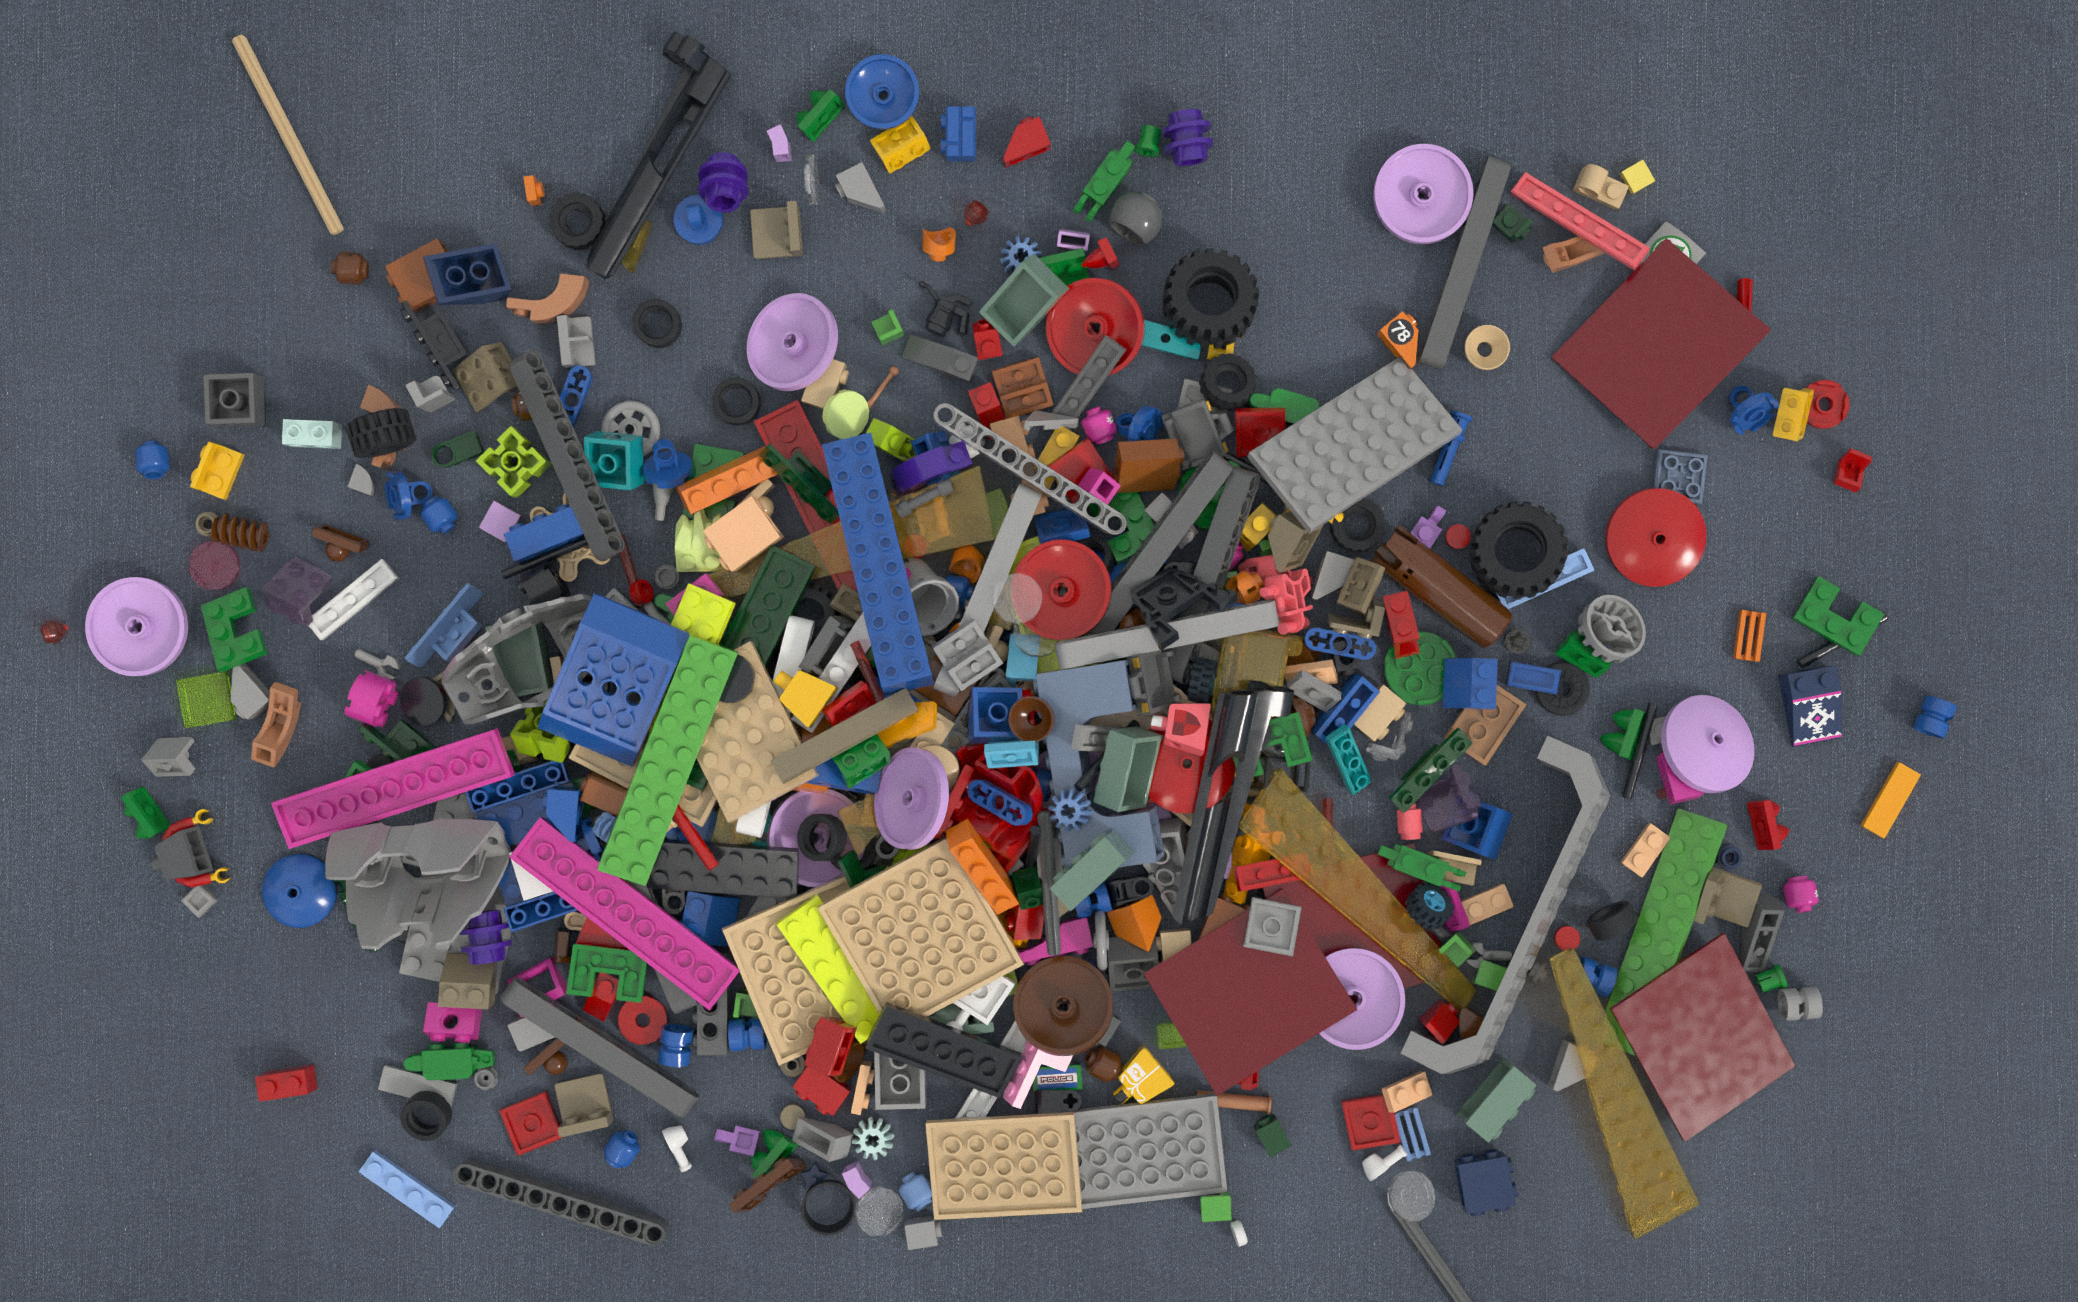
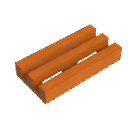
M1739 610L1733 659L1760 662L1766 613ZM1746 616H1750L1745 653L1741 655ZM1756 617H1757L1758 619H1757V626H1756V633H1755V641H1754L1753 655L1751 656L1752 643H1753V635H1754V628H1755V621H1756Z

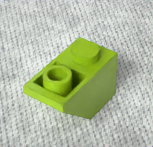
M873 418L866 433L871 432L876 448L903 462L916 456L911 444L915 440L914 438L890 424Z

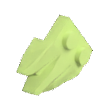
M704 509L694 513V520H689L686 515H681L676 523L675 531L677 572L726 571L718 560L721 556L717 550L710 549L704 538L706 535L703 530L722 517L721 513L715 514L712 520L706 517Z

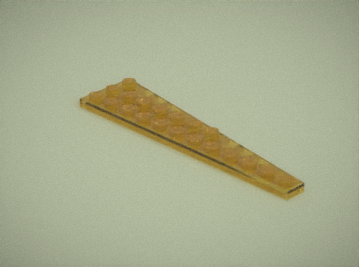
M980 466L950 477L949 480L954 488V492L945 497L941 495L913 509L912 514L900 518L894 505L904 499L909 501L936 487L937 484L935 483L925 489L889 502L903 560L996 540ZM841 522L778 547L816 566L817 569L811 580L853 571ZM768 551L757 556L737 572L724 568L709 574L725 594L722 596L723 598L747 594Z
M1281 768L1276 769L1268 781V787L1262 789L1240 822L1239 828L1458 1010L1467 1007L1476 992L1472 984L1444 953L1441 954L1438 951L1440 948L1420 925L1414 923L1415 920L1409 917L1410 914L1299 790Z
M1569 948L1549 960L1558 990L1562 996L1561 1000L1564 1010L1569 1019L1571 1034H1573L1577 1054L1583 1066L1582 1071L1598 1125L1603 1134L1605 1148L1608 1150L1612 1172L1615 1174L1618 1184V1192L1622 1197L1632 1237L1637 1239L1700 1204L1575 950Z

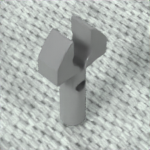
M358 649L355 652V657L375 667L378 675L391 680L397 678L387 673L386 668H384V666L391 665L401 670L397 658L387 655L386 659L381 660L362 649Z
M1473 942L1471 944L1481 956H1478L1476 959L1468 958L1466 962L1474 968H1479L1482 960L1510 961L1512 959V952L1485 950L1483 943Z

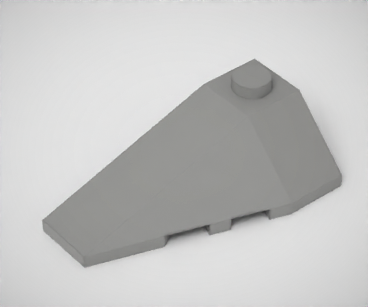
M1180 818L1159 820L1165 855L1158 862L1143 864L1149 874L1148 878L1159 889L1161 898L1172 915L1189 839L1185 836L1187 834L1186 824Z

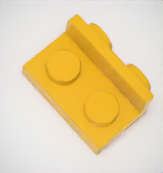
M912 115L903 124L887 129L870 140L889 173L902 168L905 164L922 156L931 149L925 134Z
M1783 389L1773 430L1774 437L1799 441L1804 437L1814 394L1813 389Z
M209 441L201 450V461L198 468L192 472L190 487L227 500L245 454Z

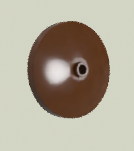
M1072 956L1051 957L1035 964L1021 978L1014 995V1017L1021 1034L1033 1047L1054 1056H1072L1092 1048L1105 1035L1113 1016V997L1109 984L1103 974L1089 962ZM1067 1006L1068 1010L1064 1012L1063 1010L1060 1011V1008Z

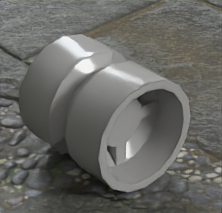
M1801 987L1799 991L1795 988L1778 990L1777 1006L1783 1021L1799 1020L1801 1016L1805 1020L1821 1018L1823 1004L1817 987Z

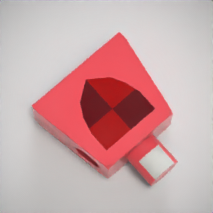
M1170 704L1167 716L1152 715L1150 729L1165 731L1163 744L1197 756H1203L1211 704Z

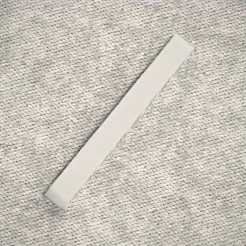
M796 616L789 617L772 682H774L781 670L792 677L795 676L798 670L804 671L798 666L809 650L815 621ZM773 683L779 696H781L785 690ZM785 706L790 718H792L793 713ZM771 802L739 818L736 832L761 838Z

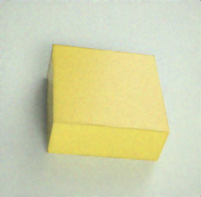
M1644 160L1620 173L1624 183L1629 186L1628 190L1631 195L1655 181Z

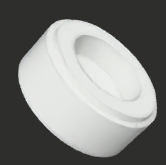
M1241 1221L1231 1222L1230 1227L1238 1247L1247 1244L1246 1233Z

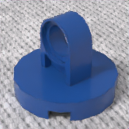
M692 195L686 197L678 204L674 212L673 223L677 233L684 240L693 245H705L715 240V237L722 230L724 217L722 212L714 211L708 205L706 206L705 201L700 195Z
M1737 386L1731 391L1729 397L1730 402L1735 407L1729 422L1738 434H1744V430L1748 429L1751 432L1757 431L1773 419L1775 415L1772 412L1775 408H1779L1778 401L1768 392L1755 395L1747 386ZM1743 392L1748 393V399L1740 404L1736 402L1739 394Z
M1143 406L1136 414H1121L1116 419L1118 433L1127 437L1128 442L1160 440L1156 436L1158 430H1163L1164 427L1161 417L1163 414L1161 410L1152 406ZM1131 423L1130 426H1122L1123 424Z
M661 439L654 443L652 447L653 456L647 459L643 465V475L647 484H657L660 489L680 486L685 483L684 479L688 475L690 478L693 475V465L690 457L682 452L675 451L674 444L667 439ZM662 448H668L671 450L658 453V451Z
M400 470L386 473V477L390 478V481L385 482V496L388 508H394L396 514L392 515L395 520L408 519L411 514V505L422 504L431 499L432 488L428 483L424 481L407 482L406 477ZM418 485L423 486L426 491L422 499H417L414 496V489Z
M590 816L581 820L585 838L576 841V843L586 851H591L593 856L600 861L604 847L599 837L592 830L591 824L593 820Z

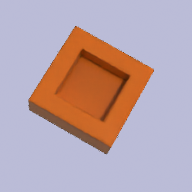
M533 175L524 176L527 202L532 206L542 205L541 197L545 196L542 182H539Z

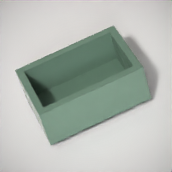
M1033 254L1017 267L979 313L1010 344L1016 346L1029 335L1069 288Z
M542 623L529 627L493 647L494 655L501 671L517 697L542 693L554 687ZM487 626V627H485L486 632H487L492 626Z
M1138 726L1110 729L1105 741L1104 757L1100 763L1101 770L1098 783L1095 786L1094 803L1117 812L1146 807L1162 735Z
M1114 830L1109 834L1104 831L1089 844L1092 848L1090 851L1086 848L1071 861L1072 868L1068 865L1052 879L1055 884L1049 889L1069 911L1078 906L1135 853Z
M1503 1057L1456 1114L1489 1143L1491 1139L1495 1140L1501 1134L1502 1126L1506 1121L1512 1120L1517 1115L1518 1107L1522 1102L1528 1101L1533 1096L1534 1088L1537 1085Z

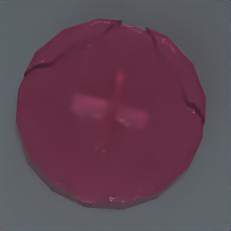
M213 541L205 542L199 545L190 557L189 572L193 580L200 587L210 590H222L231 586L238 578L241 569L240 558L230 545Z

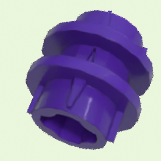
M1185 109L1169 114V126L1162 129V136L1171 138L1172 143L1164 147L1165 154L1173 155L1175 166H1193L1207 161V150L1213 147L1214 144L1213 139L1204 137L1203 133L1211 129V122L1203 120L1201 110Z
M716 152L708 157L707 162L700 166L698 171L700 181L698 191L706 206L708 205L717 212H731L737 209L739 204L748 195L746 183L748 172L741 163V159L738 160L735 155L730 153Z
M500 910L482 911L481 915L471 918L459 935H468L469 944L461 946L460 949L461 952H468L470 964H486L505 959V947L512 945V940L502 939L501 929L509 928L508 922H502Z

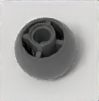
M1129 192L1123 194L1114 202L1109 214V224L1124 239L1137 245H1144L1158 235L1162 227L1163 216L1162 211L1157 206V201L1144 192H1139L1138 194Z

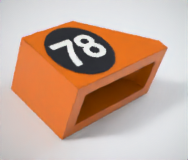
M1402 311L1376 334L1396 358L1401 356L1406 362L1407 367L1411 369L1416 364L1418 329L1416 328L1417 323L1410 314L1405 315Z

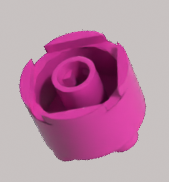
M364 670L365 675L359 674L350 689L347 699L352 701L350 707L345 706V715L374 727H384L388 719L387 712L390 705L394 706L399 697V692L395 691L396 683L394 680Z

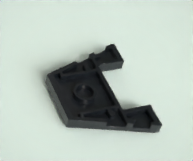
M1171 566L1131 591L1132 599L1161 651L1179 639L1178 631L1170 626L1167 621L1200 599H1205L1219 611H1222L1238 600L1235 591L1229 589L1227 592L1217 588L1215 583L1206 584L1198 581L1197 576Z

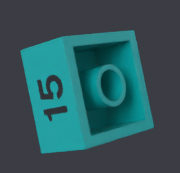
M596 431L584 437V453L600 487L633 490L644 484L642 435Z

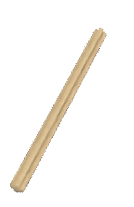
M244 35L234 37L232 43L329 232L333 235L341 233L344 228L247 38Z

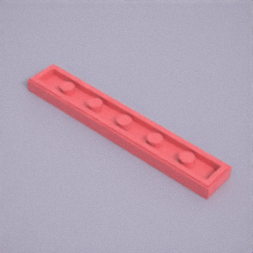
M1526 172L1510 191L1511 195L1633 270L1637 268L1649 252V247Z

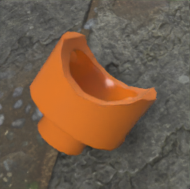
M952 227L939 231L923 229L922 250L930 254L931 260L944 261L947 255L955 251L956 231Z
M973 546L958 548L953 553L949 571L962 577H968L972 583H975L979 580L985 559L979 550Z
M1241 571L1231 577L1225 586L1227 592L1230 589L1237 593L1238 600L1235 602L1245 605L1260 599L1259 591L1264 587V584L1258 574L1250 575L1246 571Z

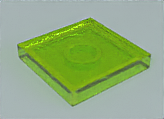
M228 671L176 680L184 729L236 720L234 705L230 701L231 688Z

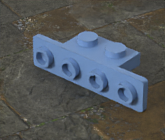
M467 583L448 607L443 610L432 626L427 629L417 644L411 648L405 659L409 663L422 668L431 656L437 652L445 661L450 663L483 626L469 611L484 593L477 587Z

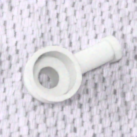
M682 1125L662 1130L663 1136L680 1166V1171H687L692 1165L681 1148L688 1140Z
M1399 1145L1396 1150L1384 1159L1373 1153L1362 1161L1365 1174L1372 1181L1408 1154L1402 1145Z

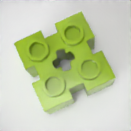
M510 426L497 439L501 445L497 449L489 447L476 462L489 475L494 477L500 476L501 478L497 483L510 496L519 498L532 485L528 479L532 475L539 478L552 463L538 449L533 447L529 449L528 446L531 442L517 428ZM513 458L518 459V464L516 467H511V465L513 464L511 460Z
M545 706L527 708L525 710L526 720L520 719L510 734L518 753L533 757L542 753L544 759L562 763L571 749L569 741L538 728Z

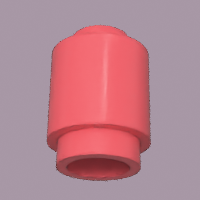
M1413 804L1405 813L1397 809V827L1401 839H1420V833L1423 832L1421 808H1416V804Z

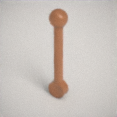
M892 366L889 369L888 376L867 402L869 409L892 377L899 373L897 367Z

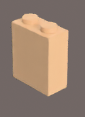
M754 496L749 497L703 530L706 535L704 540L710 549L717 550L721 556L718 558L721 565L726 570L730 569L732 572H737L769 549L771 545L784 538Z

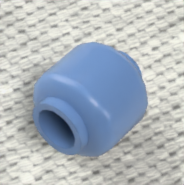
M912 1172L902 1179L904 1184L900 1186L899 1193L909 1209L920 1211L932 1203L931 1183L925 1174L916 1176L915 1172Z

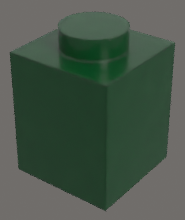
M1265 1115L1256 1121L1257 1124L1253 1127L1269 1157L1292 1146L1275 1115L1271 1117L1270 1115Z

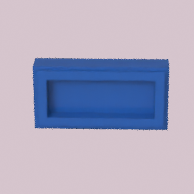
M1511 661L1507 686L1557 695L1561 670Z

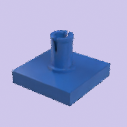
M1067 508L1033 516L1040 544L1053 540L1076 541L1090 537L1086 520Z

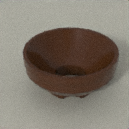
M1295 695L1293 696L1290 714L1299 712L1307 738L1313 726L1316 725L1315 712L1310 703Z
M1036 696L1023 697L1014 703L1010 709L1009 726L1013 734L1022 741L1039 742L1045 739L1053 730L1055 724L1054 711L1049 703L1042 698ZM1032 711L1040 712L1042 715L1041 724L1037 726L1031 724L1029 715Z
M853 1039L842 1074L832 1076L835 1080L843 1083L855 1074L865 1055L864 1043L860 1044L858 1040Z

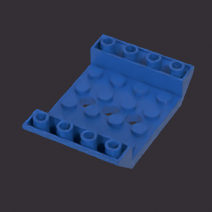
M594 593L543 710L538 728L632 767L690 633ZM583 671L591 673L593 681L590 683L582 682L579 673ZM611 681L617 686V691L608 693L604 690L603 684ZM635 691L641 696V701L632 703L628 700L627 694Z
M551 761L517 772L510 778L465 793L472 813L476 812L478 820L497 821L505 831V839L511 847L513 844H520L540 817L545 818L554 825L547 817L546 809L542 808L543 794L547 793L548 789L552 787L575 788L564 761L562 763ZM583 830L581 833V839L585 838ZM510 858L499 886L506 905L503 910L511 932L577 911L575 907L554 891L523 900Z

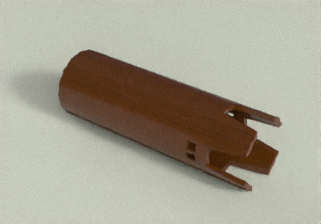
M1397 525L1394 530L1398 534L1394 533L1387 543L1382 542L1374 553L1378 558L1374 557L1370 562L1383 566L1386 575L1481 648L1491 646L1511 622L1513 612L1400 525Z

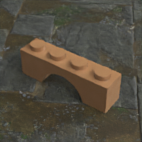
M1019 416L990 424L991 430L1035 458L1032 444L1027 445L1024 435L1029 434L1024 429L1025 420L1020 421ZM1027 463L1023 466V472L1026 476L1032 477L1036 474V468L1033 469V465ZM1022 480V483H1021L1022 485H1025V486H1027V487H1029V488H1032V489H1034V490H1036V491H1039V490H1037L1036 488H1034L1033 486H1031L1030 484H1028V483H1026L1025 481ZM1015 492L1010 496L1011 501L1014 497ZM1044 493L1041 495L1033 516L1045 513L1044 507L1049 506L1047 496Z

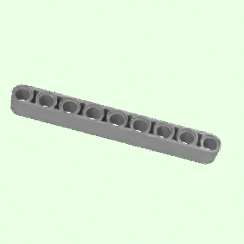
M943 403L936 407L933 420L943 430L1106 534L1117 535L1125 530L1126 519L1115 509L954 406ZM940 410H949L952 414V419L949 422L940 421L938 418ZM962 423H969L973 428V433L969 436H964L960 433L959 426ZM989 436L993 439L994 446L992 449L986 450L981 446L980 440L982 437ZM1004 450L1013 451L1015 454L1014 462H1004L1002 452ZM1027 463L1033 464L1036 468V474L1032 477L1026 476L1023 472V466ZM1046 477L1056 479L1057 487L1055 490H1048L1045 487L1044 480ZM1068 490H1073L1078 494V500L1075 504L1066 501L1065 494ZM1090 503L1096 504L1099 508V514L1096 517H1090L1086 512V508ZM1110 517H1116L1119 520L1120 527L1118 530L1113 531L1108 527V519Z
M1019 483L959 627L974 619L984 633L1042 495L1041 492ZM942 665L933 689L956 698L960 689L945 666Z
M1275 600L1260 601L1225 608L1222 611L1215 610L1170 619L1167 623L1178 631L1179 639L1165 649L1279 626ZM1146 624L1055 643L1059 669L1073 668L1160 650Z

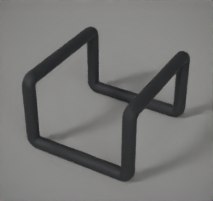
M1260 755V760L1265 761L1264 782L1259 783V775L1254 776V786L1267 788L1270 761L1287 763L1285 757ZM1310 761L1302 763L1306 764L1304 787L1298 786L1300 764L1295 765L1294 790L1308 791Z

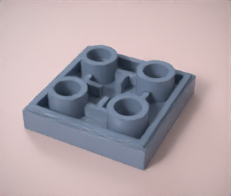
M1657 450L1652 488L1673 490L1684 495L1694 504H1702L1708 455Z

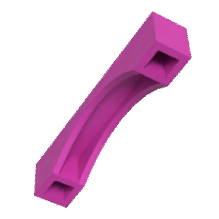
M1074 917L1060 922L1061 952L1059 955H1048L1045 938L1033 946L1017 950L1023 962H1026L1027 965H1034L1041 962V958L1065 956V953L1074 951L1075 955L1089 952V948L1093 947L1087 917L1081 919Z

